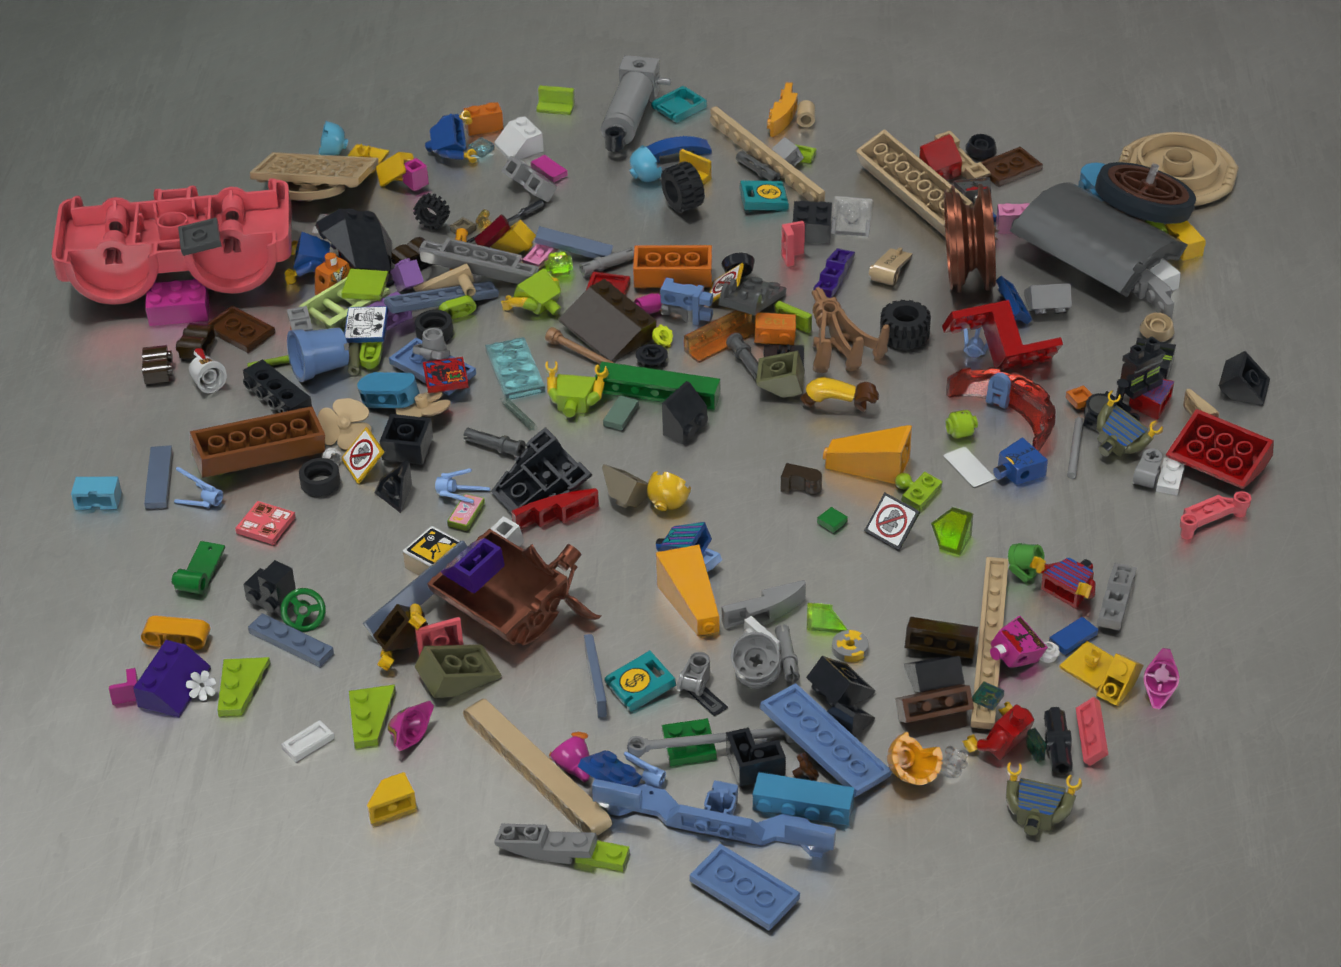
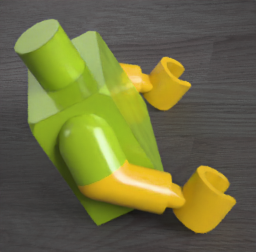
M543 268L518 284L513 297L507 295L505 297L506 301H501L503 310L521 307L537 315L546 310L553 316L557 315L562 309L557 303L561 294L559 280L551 277Z
M548 361L546 362V371L549 373V377H547V393L552 402L557 404L558 410L562 411L565 416L573 417L575 413H586L590 406H593L601 399L605 384L603 379L609 374L606 366L604 371L599 373L600 366L599 364L596 365L595 373L598 376L596 380V377L558 374L555 377V373L558 371L557 362L555 361V368L553 369L548 368Z

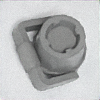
M438 328L426 329L422 335V344L413 346L412 353L421 355L429 361L442 360L450 356V350H447L443 332Z

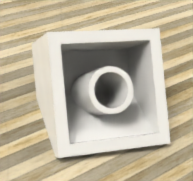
M525 116L509 121L494 142L495 146L508 159L510 156L521 160L544 151L542 132Z

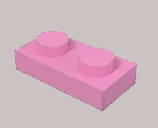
M536 244L523 258L522 262L538 266L540 271L558 249Z

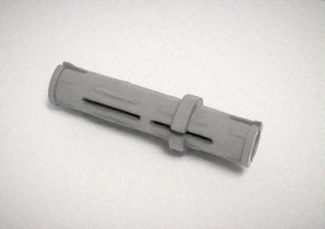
M629 248L605 257H595L592 261L580 264V272L585 276L634 260V250Z
M783 624L784 631H782L781 625H778L775 628V633L780 641L781 667L784 668L785 680L791 682L790 675H792L793 681L796 682L800 675L797 668L798 658L794 654L790 629L787 625Z

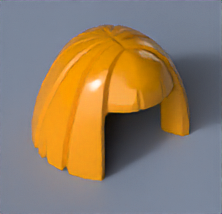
M904 732L895 738L887 752V763L892 773L902 781L910 784H927L938 776L937 774L940 773L943 762L941 760L943 757L940 747L923 749L916 739L909 737L908 732Z

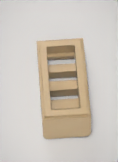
M1186 389L1183 406L1190 416H1192L1196 409L1219 417V412L1191 389Z

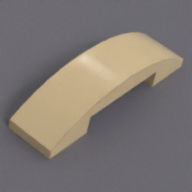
M951 131L935 135V140L949 134L952 136L962 158L961 175L963 177L975 179L990 176L989 170L981 162L975 164L959 147L960 140Z

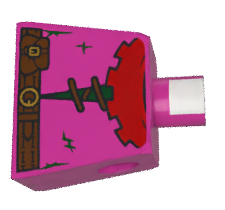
M1018 616L998 631L991 642L990 655L994 660L1002 659L1008 667L1014 668L1038 662L1048 647L1025 620Z

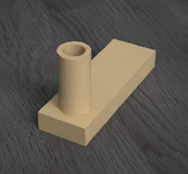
M467 263L414 287L415 292L461 286L465 295L473 296L476 293V289L472 284L475 280Z

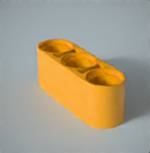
M150 616L142 631L141 640L147 645L161 647L165 640L186 644L192 650H200L206 643L211 627L207 622L199 619Z

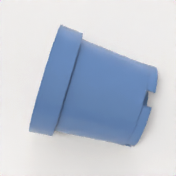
M339 327L311 331L298 329L288 332L287 351L294 375L300 382L313 379L317 374L348 365L349 350L344 348V344L347 341L342 329Z

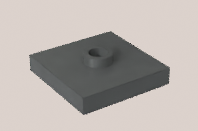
M217 218L178 227L183 256L222 246Z

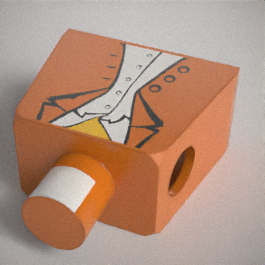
M335 253L325 254V262L315 269V295L346 278L350 271L348 262L337 257Z

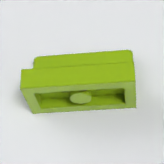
M539 86V102L536 112L571 115L575 105L574 88Z

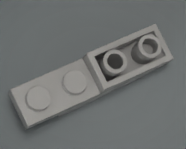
M1145 269L1141 273L1142 278L1134 286L1132 292L1139 299L1146 298L1154 306L1157 313H1163L1172 319L1174 302L1171 300L1172 289L1155 274Z
M802 580L762 590V597L722 606V624L724 628L744 624V620L750 616L761 625L781 618L805 600V581Z
M501 823L494 843L500 848L528 858L571 864L573 858H592L598 838L596 833L549 831L547 825Z

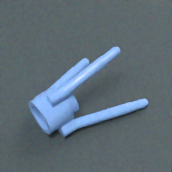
M981 327L976 329L975 336L970 340L968 328L964 329L965 346L963 351L973 358L985 355L988 349V344L984 345L979 337Z
M176 467L178 472L196 482V486L203 489L201 492L203 502L175 499L174 503L203 506L208 509L211 505L218 506L223 499L222 490L205 483L182 468Z
M471 468L451 473H441V477H437L435 482L436 493L440 494L441 497H450L469 503H474V500L453 494L452 492L456 490L490 491V487L457 485L456 480L451 478L470 473L472 471Z
M624 752L626 760L644 769L642 780L645 781V784L639 783L633 787L645 785L660 789L665 780L666 771L652 766L628 752Z

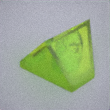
M952 507L931 523L939 549L961 555L972 536L973 513Z
M808 603L807 630L834 633L848 630L833 611V605Z

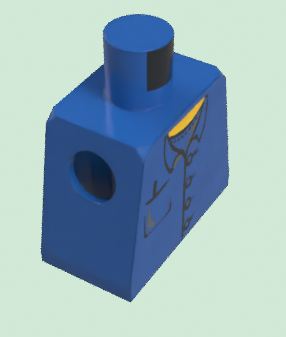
M1020 438L999 453L998 466L993 469V473L999 480L1007 477L1014 484L1018 485L1046 476L1048 460L1024 438Z

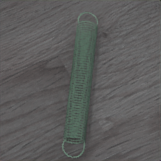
M506 398L508 404L503 402V405L513 414L515 413V416L529 430H532L530 426H535V423L509 398Z

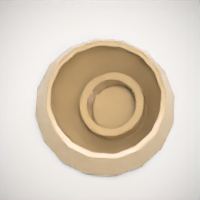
M1151 313L1140 324V332L1146 338L1154 337L1160 342L1167 341L1174 335L1173 321L1163 313Z

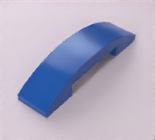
M692 136L671 137L647 146L656 158V163H660L659 157L677 154L681 149L692 151L696 155L712 153L707 140Z

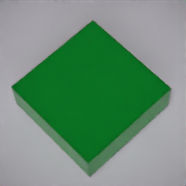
M830 507L817 517V523L832 533L848 522V517L833 507Z

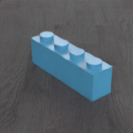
M758 772L753 791V810L849 825L854 804V787Z

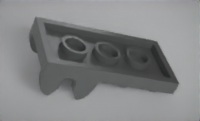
M751 277L737 287L736 279L731 278L730 283L725 282L723 284L719 305L756 315L786 294V287L780 286L777 282L762 281V278Z

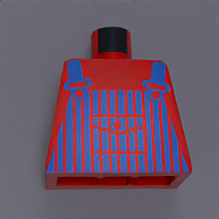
M1163 379L1162 385L1147 391V393L1133 400L1130 398L1129 406L1158 420L1172 398L1174 381Z

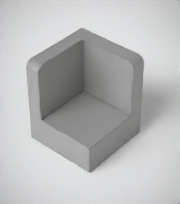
M786 137L772 148L774 152L793 167L804 158L799 148Z

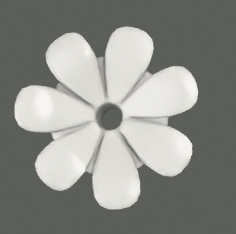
M202 671L201 675L193 672L191 674L193 680L186 682V687L192 688L189 692L191 698L199 695V699L205 701L208 695L213 696L216 692L212 687L216 684V679L209 678L208 671Z

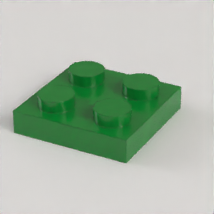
M708 718L662 725L663 739L712 734ZM714 743L666 748L670 766L717 760Z

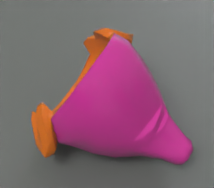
M574 732L571 733L572 738L564 741L552 752L550 751L549 758L562 770L576 776L583 782H587L590 775L577 766L581 758L590 756L584 740L588 738V734Z

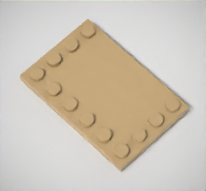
M272 152L250 172V179L257 180V182H267L270 178L285 182H293V184H303L306 182L316 186L324 183L333 187L341 184L353 188L357 187L379 163L378 158Z

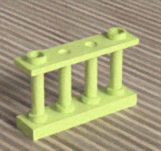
M346 277L299 305V307L307 306L310 319L316 318L325 324L326 329L339 327L344 333L348 308L345 310L336 303L344 299L352 304L351 307H366L376 302V300L360 301L359 299L342 298L341 292L347 279ZM385 287L382 298L390 295L389 288ZM329 308L338 315L330 319L321 312Z

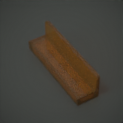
M735 310L684 335V352L700 363L728 349L726 340L731 334L740 333L743 336V341L754 336L755 324L752 322V314Z

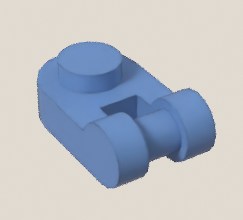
M998 372L990 378L986 403L992 405L995 403L1004 409L1008 407L1011 380L1006 374Z

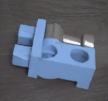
M665 279L660 289L662 315L668 316L671 312L682 315V319L685 322H693V325L698 326L701 320L711 321L713 309L706 308L704 305L711 307L713 293L704 292V286L702 285L697 287L693 284L683 285L674 283V279Z

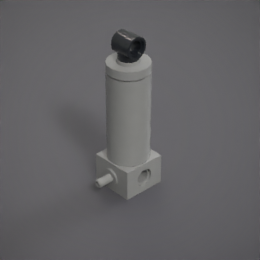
M624 56L619 67V85L601 126V132L605 138L608 151H621L624 145L629 144L633 140L648 102L656 100L660 85H671L670 78L660 77L659 59Z

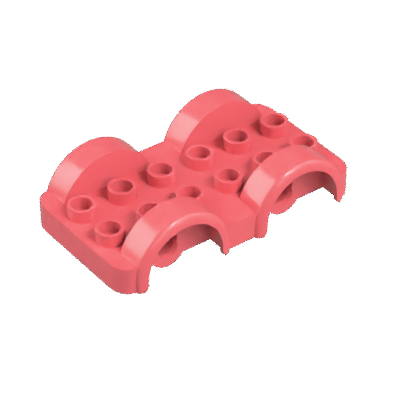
M270 178L268 180L269 190L245 192L238 187H227L221 190L218 195L199 196L194 185L188 188L169 190L156 188L154 190V200L129 202L120 197H113L107 199L102 205L85 207L80 196L67 199L58 208L51 253L56 277L62 282H70L86 298L108 305L126 304L139 299L153 286L158 273L190 271L193 277L203 286L221 293L237 294L253 290L270 277L276 262L285 261L291 256V200L288 184L285 181ZM217 218L222 246L183 256L178 227Z

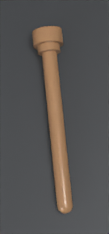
M551 327L545 335V341L552 345L561 344L598 364H601V361L614 363L563 337L561 331L554 327Z

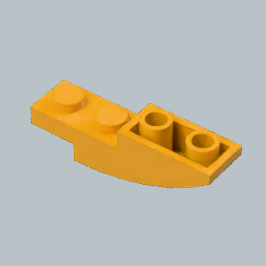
M785 83V88L781 89L779 102H774L773 109L770 108L769 119L767 120V129L770 130V137L781 133L791 123L797 112L798 93H793V83Z

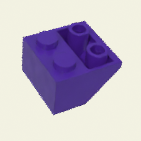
M485 538L472 542L443 568L441 573L475 594L505 566L501 548Z

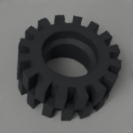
M427 193L415 204L413 214L417 215L415 219L420 220V225L424 223L425 228L430 226V229L433 230L434 228H441L450 216V210H448L450 207L445 205L447 202L445 200L442 201L441 196L437 198L436 194L433 193L431 196V193ZM427 208L433 210L436 215L432 214Z

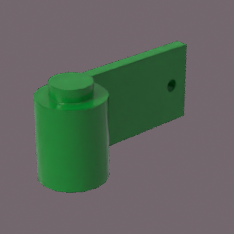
M200 541L187 570L178 569L177 572H174L171 582L175 590L202 595L225 550V545Z

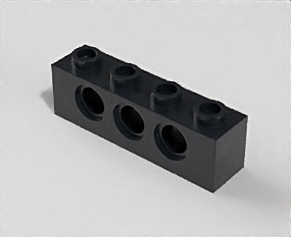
M263 359L243 370V383L248 390H252L259 399H263L272 409L277 410L279 413L312 406L311 397Z

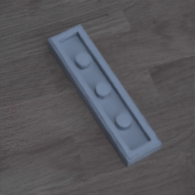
M539 226L534 242L590 258L608 256L612 253L613 245Z
M172 445L150 447L144 502L145 509L167 507L173 453Z
M592 634L584 635L585 654L598 718L606 717V696L594 637Z

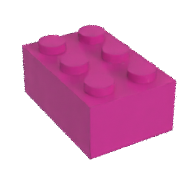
M196 279L154 282L153 286L146 293L145 309L149 326L209 321L210 296L208 288Z

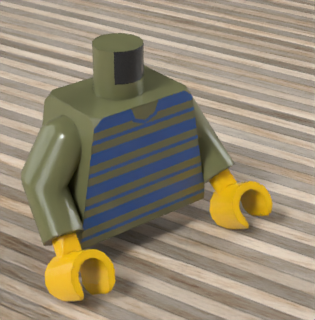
M1113 390L1108 393L1109 401L1103 405L1097 416L1096 430L1100 433L1097 440L1102 444L1098 449L1099 452L1104 456H1109L1111 452L1118 456H1123L1126 453L1132 454L1143 451L1154 439L1153 436L1155 434L1159 435L1163 432V426L1158 431H1154L1153 427L1158 421H1153L1149 426L1150 431L1148 432L1149 428L1117 405L1113 407L1114 403L1120 401L1121 396L1119 394L1117 400H1112L1110 395Z
M1009 762L1007 773L1010 776V780H1007L1006 802L1011 812L1017 815L1016 822L1024 825V832L1026 834L1037 835L1039 829L1049 831L1054 824L1060 823L1070 815L1076 799L1075 791L1082 787L1081 778H1079L1077 785L1072 786L1070 782L1073 776L1069 775L1066 779L1067 786L1069 787L1066 792L1064 787L1020 778L1017 781V776L1021 774L1022 765L1019 763L1018 772H1012L1010 770L1011 762Z

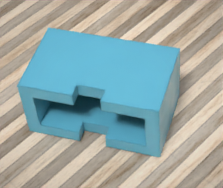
M118 476L76 477L71 492L75 510H92V507H100V510L117 509L122 494Z

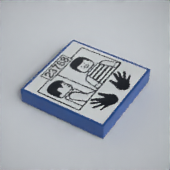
M348 307L344 332L347 343L384 342L388 307Z

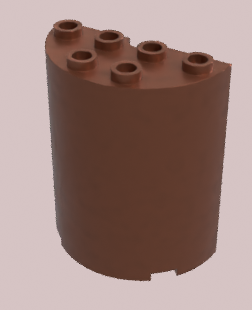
M489 528L476 541L485 538L499 546L505 566L475 594L441 572L434 576L427 584L434 594L511 644L516 645L520 643L526 645L539 638L559 614V611L556 609L560 600H565L567 594L568 578L554 568H551L554 571L553 576L536 568L522 555V548Z

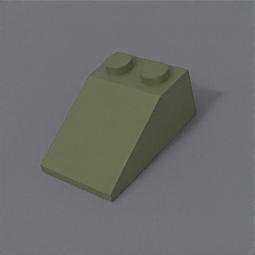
M483 645L424 646L415 665V669L433 698L455 697L498 680L502 676Z

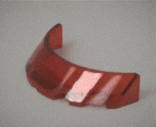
M971 367L964 368L947 378L946 396L949 398L967 396L986 399L990 378L995 373H1004L1011 380L1008 407L1023 416L1031 426L1035 436L1032 446L1037 451H1040L1053 431L1056 418L1055 405L1050 401V395L1039 384L1034 383L1032 379L1017 372L1011 374L1001 372V368L990 367L986 370H971Z

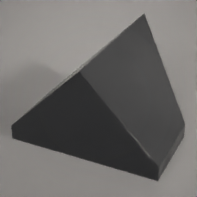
M406 460L379 480L374 492L399 513H401L412 487L410 463Z
M839 702L833 708L827 710L854 737H857L875 719L874 716L858 706H847Z

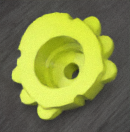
M660 324L652 332L654 342L664 348H669L673 340L672 330Z

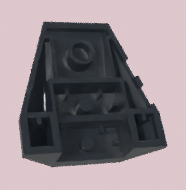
M351 208L338 209L316 222L315 226L320 236L324 240L327 238L331 242V247L334 250L338 249L342 253L341 257L353 269L388 271L389 274L391 273L392 241L375 213L371 211H356Z
M545 427L527 442L525 451L521 456L515 458L513 467L509 472L506 471L491 492L511 513L512 510L529 503L571 492L593 475L581 462L577 463L563 449L558 439Z

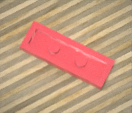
M1095 697L1075 708L1083 761L1089 766L1109 755L1100 701Z

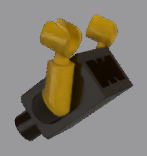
M415 603L407 607L396 604L373 634V637L382 647L381 659L377 663L382 669L388 671L393 664L392 652L411 648L416 643L415 629L418 630L420 627L428 625L420 605Z

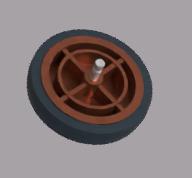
M1127 162L1108 163L1101 168L1096 179V192L1104 201L1122 212L1152 222L1165 224L1185 222L1190 218L1196 202L1194 192L1187 185L1175 177L1159 171V165L1154 163L1151 167Z

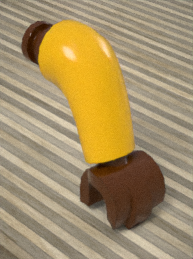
M821 377L807 384L806 392L801 396V400L808 407H812L816 402H822L829 398L848 402L854 400L855 407L864 412L867 401L871 404L876 403L879 400V393L876 390V386L870 382H862L855 387L843 381Z

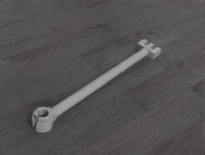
M780 727L750 730L753 739L785 736L787 743H795ZM726 733L656 740L633 736L628 740L627 749L628 753L639 758L645 752L653 749L726 742Z

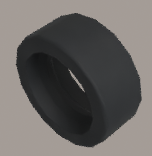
M433 309L425 311L416 317L415 331L418 339L422 340L423 332L426 330L425 327L434 324L443 326L438 329L443 332L444 341L452 337L453 322L451 315L447 312Z
M327 458L309 460L299 470L301 488L311 496L331 494L338 489L341 483L338 465ZM321 473L331 475L319 481L309 479L311 476Z

